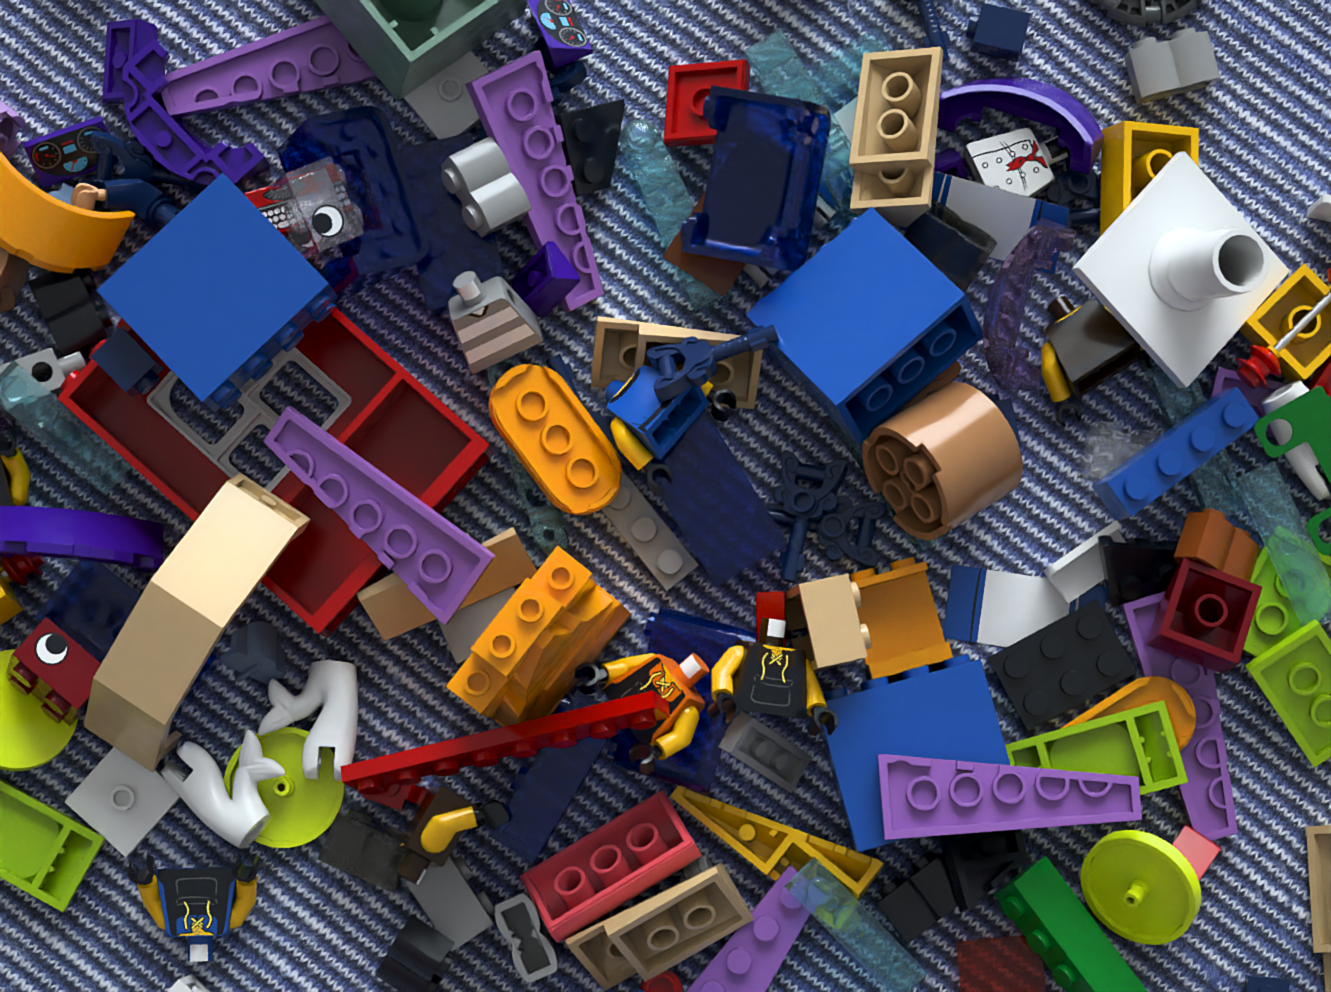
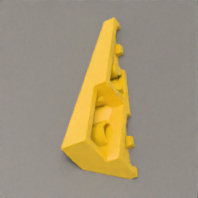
M677 786L670 795V798L773 880L777 881L791 864L823 891L812 911L834 929H838L861 900L884 865L883 862L876 858Z

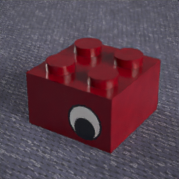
M46 617L12 653L6 673L11 676L8 681L17 691L25 696L31 693L43 703L41 709L49 718L56 723H60L63 720L71 726L88 706L93 677L101 663Z

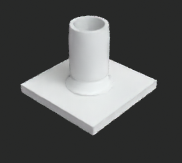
M1185 151L1176 153L1072 268L1076 275L1178 388H1187L1290 272Z

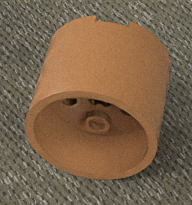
M962 382L946 384L874 428L870 437L863 441L862 446L863 465L874 494L882 491L889 504L897 513L893 520L909 534L923 540L937 539L1014 491L1020 484L1023 473L1022 455L1018 441L1002 412L985 394L975 387Z

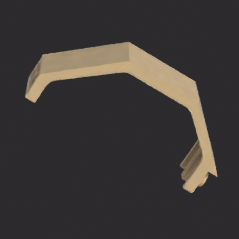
M242 473L227 480L143 591L93 677L83 727L153 773L160 759L176 747L183 735L177 730L170 735L168 734L173 717L223 632L288 544L304 532L311 519Z

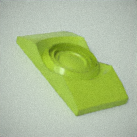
M1165 700L1005 744L1010 765L1135 776L1139 777L1140 795L1189 782Z
M0 778V878L57 910L65 912L106 838L68 814L43 803L10 782Z

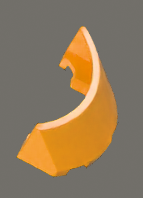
M0 151V247L34 266L55 272L72 274L76 268H91L94 272L105 269L129 228L135 213L130 210L122 212L91 211L58 200L28 181L10 164Z

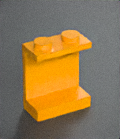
M914 557L890 563L892 571L876 575L874 568L850 574L852 582L857 583L861 596V607L856 608L860 624H866L871 640V648L866 649L867 658H864L869 680L884 676L889 677L906 670L924 665L929 666L953 658L950 644L945 642L927 579L926 571L928 567L926 561L916 564Z

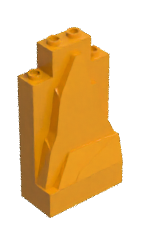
M557 546L531 579L527 577L473 644L470 648L473 651L446 687L478 713L494 719L502 727L553 715L583 678H575L577 666L586 662L594 664L631 617V613L618 600L596 584L592 572Z

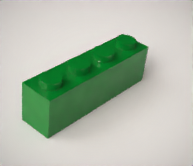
M1047 856L1023 868L994 893L1005 915L1015 922L1026 937L1029 947L1039 954L1051 970L1055 982L1064 988L1066 992H1148Z

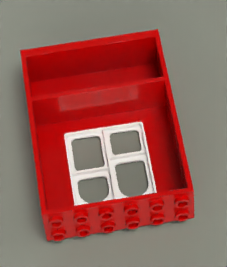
M336 307L323 321L316 323L313 320L302 330L305 336L292 350L285 352L282 349L270 360L274 365L261 379L254 381L251 378L240 389L243 394L238 399V402L244 407V414L222 439L213 445L208 444L173 411L170 394L173 385L179 377L123 318L119 320L117 327L124 328L164 368L157 374L160 377L159 382L145 395L138 393L134 398L128 395L90 357L107 341L103 339L90 352L88 357L91 361L81 372L78 370L73 371L60 386L62 393L57 397L59 401L194 522L225 482L240 473L231 465L229 461L230 454L257 425H264L271 430L280 416L261 400L260 392L284 364L289 361L298 363L338 400L337 409L320 428L439 514L443 512L495 454L489 443ZM285 465L264 488L311 520L304 532L288 544L261 580V583L318 634L329 638L360 604L356 594L380 581L390 569L377 558L378 555L362 539H358L349 529L350 526L332 508L329 509L314 494L313 489L309 485L304 484Z

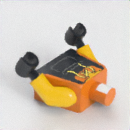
M649 653L602 664L600 669L592 663H582L575 669V678L583 676L593 678L592 681L581 684V692L587 695L596 692L599 688V683L604 682L607 685L602 690L610 701L649 691H654L668 701L670 718L656 721V726L648 729L636 730L629 727L639 741L633 744L629 750L630 762L633 763L643 757L647 758L640 762L639 770L640 773L648 775L655 770L656 759L664 760L691 743L700 718L699 714L705 707V701L694 685L709 673V669L704 661L695 653L690 654L679 665L671 658L661 654Z

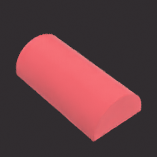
M662 789L521 874L520 878L549 933L558 944L702 857V854Z

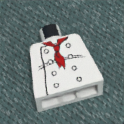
M1023 128L969 143L965 146L962 153L977 183L1031 198L1047 189L1054 181V176L1049 166L1068 157L1066 149L1064 150L1058 146V135L1038 144L1030 128Z

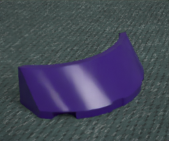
M154 38L123 65L121 80L123 81L124 110L127 120L140 144L147 148L154 156V159L164 168L181 178L207 186L222 172L237 186L270 168V164L265 156L252 142L246 144L244 148H232L224 141H221L212 148L196 136L182 118L173 119L168 114L161 92L169 85L165 78V65L170 59V55Z
M998 76L973 80L940 93L937 128L954 132L959 126V121L968 117H972V122H981L987 107L1062 129L1058 136V146L1064 150L1067 147L1070 151V168L1089 175L1104 143V135L1090 112L1075 98L1049 84L1029 78Z
M0 506V557L10 558L14 557V555H23L34 558L35 556L116 564L123 568L135 567L139 572L156 573L163 564L164 524L138 518L82 510L33 506Z

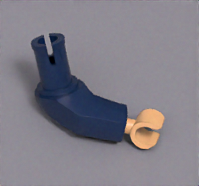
M139 178L102 181L101 189L86 183H80L74 188L71 198L72 205L94 211L96 200L102 201L105 209L130 210L135 213V216L144 225L154 231L161 230L181 212L176 208L175 201L170 195Z

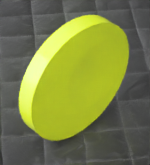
M16 649L0 651V769L6 771L31 770L52 761L65 749L76 729L78 718L71 726L63 720L60 723H56L42 711L41 706L43 703L30 693L28 696H25L17 691L8 681L11 676L6 673L11 655Z
M284 727L259 736L258 733L255 734L261 744L263 757L275 760L284 768L286 773L285 776L258 782L259 796L271 815L265 828L254 840L262 845L275 848H291L312 842L332 826L342 809L346 784L334 779L333 760L335 752L331 747H322V765L320 767L319 780L307 779L303 773L302 752L309 734L307 730ZM242 744L231 757L224 775V784L230 799H232L233 781L236 770L239 767L238 759Z
M1121 830L1110 833L1094 845L1083 861L1080 881L1088 906L1107 928L1125 939L1148 945L1165 944L1182 936L1198 915L1201 906V888L1194 869L1174 846L1155 835L1137 830Z

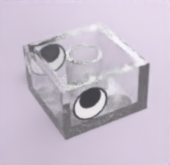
M331 156L286 173L266 187L283 224L288 241L306 260L340 247L364 234L361 228L364 224L362 214L358 206L350 202L345 190L347 187L345 174L338 164L334 165Z

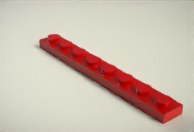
M654 691L644 692L340 766L342 783L358 790L360 794H376L384 790L383 786L395 783L398 785H414L422 781L421 777L433 774L437 776H452L458 774L460 768L470 765L489 767L498 764V759L508 756L516 758L531 757L538 753L537 749L550 746L558 749L575 746L577 740L587 737L606 739L615 736L617 730L629 727L636 730L648 729L656 726V721L670 718L669 704L666 699Z

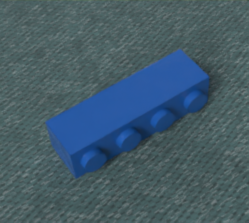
M1238 387L1220 391L1092 485V488L1115 520L1132 517L1255 426V423L1260 418Z

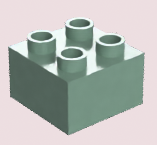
M314 0L397 102L523 15L529 0Z

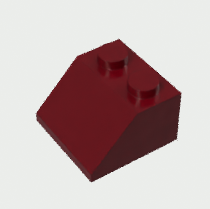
M1183 557L1158 606L1146 645L1219 673H1227L1239 664L1262 586Z

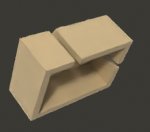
M848 573L801 583L784 593L785 618L788 631L807 627L809 634L790 639L792 648L805 650L806 658L810 660L814 672L846 666L867 658L866 649L871 648L870 635L866 624H860L856 608L861 607L860 591L856 582L850 583Z

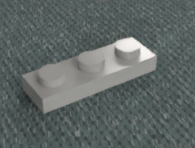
M622 470L618 494L601 511L665 591L668 592L697 569L699 565Z
M741 710L735 720L727 727L725 736L718 746L790 793H792L813 758Z

